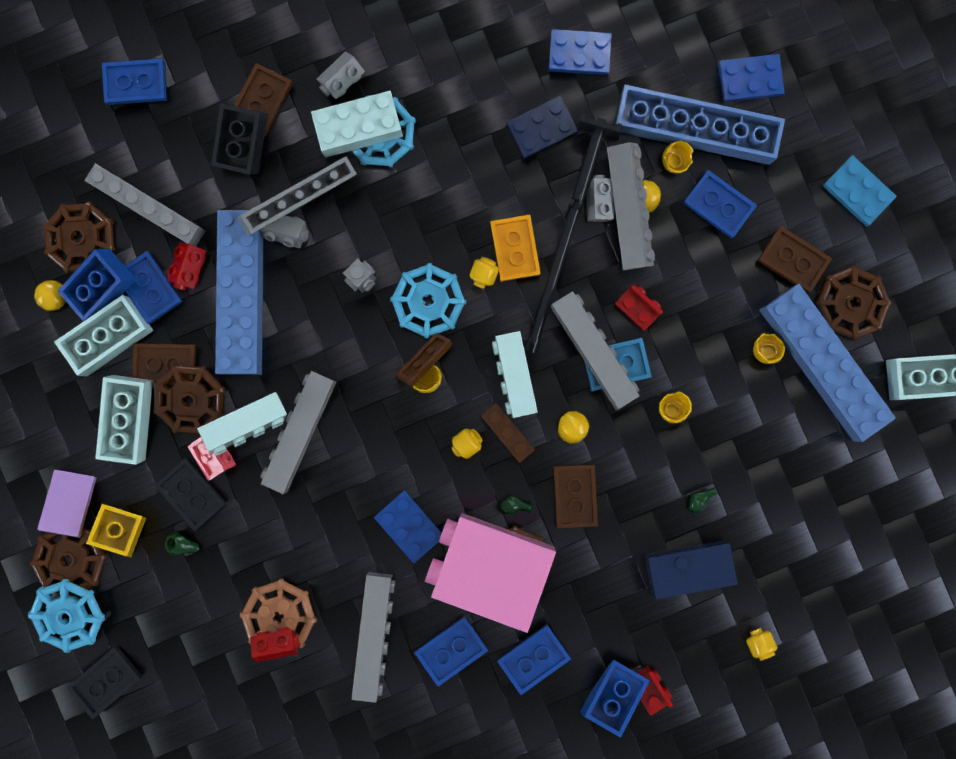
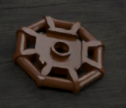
M90 201L79 204L65 205L63 203L59 205L60 208L42 226L44 228L45 241L44 255L52 259L67 274L75 272L82 264H74L75 258H85L86 260L98 247L110 249L111 251H115L116 248L114 247L113 219L108 218ZM71 212H82V215L72 217ZM90 214L95 216L100 222L97 224L91 222L88 219ZM64 216L65 220L63 222L65 223L56 228L55 226ZM104 229L105 243L100 242L99 230ZM53 232L56 233V245H53ZM78 232L83 236L80 242L74 240V236H77ZM60 250L64 251L67 255L66 260L59 256L57 252Z
M851 265L850 268L833 275H827L824 278L825 282L818 300L815 301V305L835 333L850 338L851 341H857L858 338L875 331L879 332L883 328L882 324L889 307L892 305V301L889 300L880 275H873L857 268L856 265ZM850 277V283L842 286L838 282L839 280ZM858 277L869 281V284L865 285L858 282ZM833 287L836 289L832 300H827L829 292ZM874 287L880 300H876V297L874 298L872 295ZM856 298V302L859 305L852 308L850 300ZM832 305V311L836 315L833 320L827 308ZM876 306H880L877 316L874 318L872 316ZM842 320L851 324L849 330L837 324ZM865 320L870 324L861 329L858 327V323Z
M177 363L173 364L172 368L158 381H154L152 385L154 387L153 413L157 414L172 429V433L199 434L197 428L225 416L224 391L226 389L206 370L207 367L203 365L196 367L182 366ZM182 374H193L196 376L194 380L183 379ZM175 377L177 383L172 388L166 386ZM202 378L213 388L212 390L208 391L207 387L200 383ZM163 393L167 394L166 405H163ZM216 395L215 408L210 407V396ZM187 396L193 399L190 405H188L187 401H184V398ZM167 410L176 415V421L166 412ZM205 413L211 415L204 423L201 422L200 417ZM182 421H192L194 425H182Z
M83 528L81 533L83 537L80 541L70 539V536L61 534L62 540L54 544L51 539L60 534L50 532L40 534L37 537L38 543L33 559L30 561V566L33 567L42 587L55 584V580L69 579L73 583V580L80 577L85 580V582L78 585L82 588L89 589L99 584V577L104 561L107 559V554L104 553L103 549L91 545L95 555L90 556V550L85 544L91 530ZM45 547H47L48 552L46 558L42 559ZM69 555L72 559V563H69V565L67 566L66 561L63 560V558L68 557ZM90 561H96L92 574L88 573L87 569ZM42 565H45L46 568H49V578L47 577ZM69 591V596L77 595Z

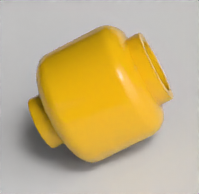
M481 257V259L474 261L469 276L474 281L473 284L475 286L485 288V286H492L494 284L499 268L496 266L495 261Z
M463 429L453 437L452 451L457 457L461 456L468 459L480 451L482 438L474 429Z
M759 628L750 632L751 636L747 638L746 643L754 658H759L761 661L775 655L774 652L777 650V645L770 631H762Z

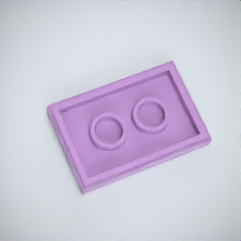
M54 470L37 530L80 538L96 477Z

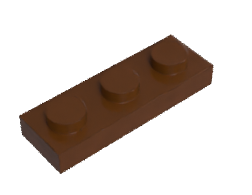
M438 333L434 334L396 374L398 379L413 387L453 345L451 340Z
M497 403L481 415L519 463L535 451Z

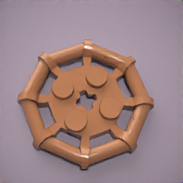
M279 579V581L258 588L254 587L243 611L240 612V618L243 620L249 639L248 643L251 644L250 637L257 636L259 632L267 631L273 633L277 632V629L288 627L295 632L298 623L304 622L305 625L300 634L295 632L300 637V647L298 648L304 647L314 623L317 622L307 590L303 591L285 582L284 579ZM277 590V596L267 599L266 593ZM284 590L297 598L295 600L286 598L283 595ZM259 599L262 605L258 612H254L252 610ZM300 602L305 612L303 616L300 615L297 605ZM275 612L284 615L281 622L274 620ZM253 618H257L260 627L257 633H255L251 620Z

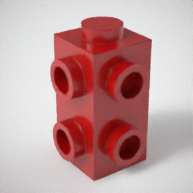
M179 242L174 251L173 263L168 269L167 281L174 283L173 287L185 291L186 287L194 289L199 281L201 266L205 263L206 250Z
M288 627L279 628L277 632L273 633L267 631L259 632L257 636L250 637L252 658L256 662L297 655L298 647H300L299 635H296Z

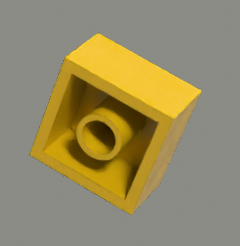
M102 504L86 544L132 557L146 518Z

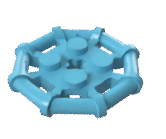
M396 97L393 98L397 113L404 119L399 123L401 128H406L405 140L397 138L367 146L365 153L360 148L352 150L364 166L367 164L393 167L395 162L414 148L415 117H412ZM397 144L401 147L390 156L389 151ZM373 152H381L385 154V158L371 157Z
M432 263L406 273L403 272L393 296L390 297L400 322L399 326L424 336L425 339H429L430 336L449 329L453 330L463 306L466 305V300H464L457 281L458 276L433 266ZM424 274L427 276V279L422 282L415 283L413 281V278ZM432 274L445 279L444 283L441 284L432 280ZM408 283L412 286L407 297H403L402 294ZM451 285L455 298L449 299L445 288ZM431 295L434 303L425 306L423 298ZM401 303H408L411 311L409 315H405ZM453 304L455 305L450 317L448 318L444 314L448 308V305ZM416 317L425 321L424 327L411 322V320ZM442 318L445 322L430 328L431 321Z
M63 579L61 582L47 587H40L36 591L37 596L31 611L28 612V618L32 620L40 637L39 640L62 649L64 653H70L71 650L86 645H93L96 642V636L102 621L105 620V615L102 614L93 595L95 592L71 583L69 579ZM60 591V597L55 599L51 597L50 594ZM69 591L81 596L82 598L79 599L77 596H69ZM86 601L92 614L88 615L84 603ZM43 602L47 608L45 612L40 610ZM64 613L69 616V621L66 618H62ZM92 623L90 631L87 632L84 629L86 624ZM57 633L61 635L60 638H62V640L52 636L51 634L55 635ZM76 635L80 637V639L78 640H71V637H74Z

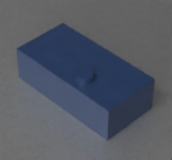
M726 541L644 555L651 594L655 599L738 585L730 543Z

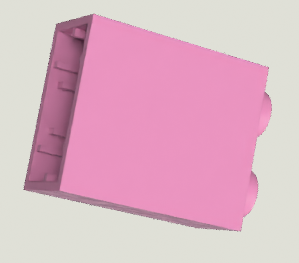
M464 513L461 514L458 522L447 519L439 543L449 546L445 560L443 562L433 558L425 579L426 583L435 586L431 598L528 633L556 554L555 547Z

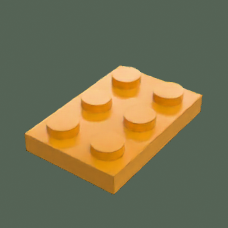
M524 215L490 221L500 282L540 275L531 216Z

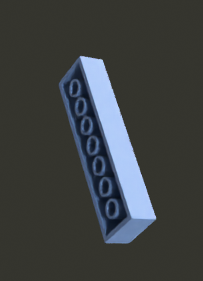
M624 85L614 126L621 123V133L666 143L681 140L688 142L694 149L770 165L778 156L785 119Z
M217 210L215 374L262 375L263 237L260 230L247 237L237 220L240 215L249 210Z
M800 284L789 288L759 310L853 441H865L896 419Z

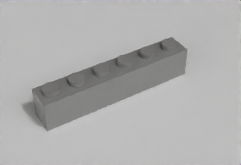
M631 142L607 147L623 270L654 266L655 254L651 248L652 232L648 225L649 211L646 208L645 202L647 193L643 187L644 171L640 164L641 150L637 143Z
M345 156L243 213L237 220L248 237L356 175V172Z
M96 163L84 180L187 244L196 247L205 233V230Z
M572 291L553 303L551 309L615 410H618L639 397L637 393L639 388L634 381L630 382L627 377L628 371L622 363L619 364L616 360L617 354L613 347H608L604 341L606 336L600 328L597 330L593 324L595 319L589 311L586 312L583 308L584 302L579 294L575 295Z
M311 371L310 375L306 374L302 383L304 385L302 393L299 392L294 400L296 404L294 411L289 412L286 418L288 424L285 430L282 429L277 441H279L277 449L274 448L269 456L271 462L268 467L264 468L260 478L263 479L262 485L282 494L288 492L336 381Z
M368 572L366 575L351 700L376 703L378 696H382L383 683H380L381 675H385L386 663H382L383 655H387L388 642H385V636L390 633L391 622H388L387 619L388 614H392L393 601H390V594L394 593L396 581H392L393 575Z

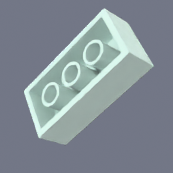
M391 90L311 111L320 148L325 157L403 137Z
M121 295L57 339L55 344L76 375L87 377L154 330L147 324L130 297Z
M520 331L496 336L492 346L494 355L499 356V362L496 365L498 374L503 375L504 382H501V389L503 395L507 394L508 402L505 403L507 415L511 414V417L515 418L538 413Z
M956 354L886 360L889 400L956 396Z
M117 375L103 377L96 459L135 465L145 461L153 380Z
M274 392L197 429L209 454L218 456L227 451L226 448L231 445L237 447L245 443L246 438L252 435L256 438L264 434L265 429L269 427L275 429L283 425L287 413L277 393Z

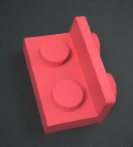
M201 437L187 446L208 481L236 465L228 450L218 456H215V454L210 455Z

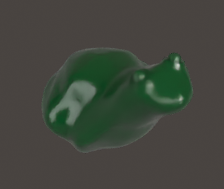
M716 487L691 495L689 510L695 514L702 512L707 506L708 500L718 495Z
M514 496L505 498L499 505L500 511L504 514H515L518 511L531 513L534 507L532 504L525 503Z
M177 532L170 534L165 541V549L170 555H181L199 551L197 543L186 539Z

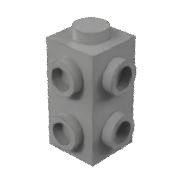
M345 51L317 78L321 84L319 88L327 97L331 95L337 99L344 95L347 88L357 82L365 71L354 56Z
M594 175L593 179L590 180L586 192L587 222L614 220L615 206L613 205L611 178H605V175Z
M286 215L260 230L262 237L268 241H277L287 247L300 248L302 243L306 242L309 234L305 221L298 217L292 218Z
M357 258L343 272L347 277L344 281L355 292L358 289L362 293L365 290L368 292L375 285L374 281L376 278L373 275L375 271L365 260L361 262Z

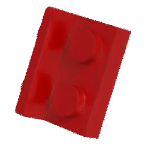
M633 284L614 305L642 331H645L663 311L660 309L661 305L656 300H650L645 295L646 291L642 287Z
M649 666L637 672V674L650 680L640 699L650 716L667 705L670 708L673 707L670 701L673 697L667 687L664 689L661 687L659 682L662 679L656 669L651 671Z

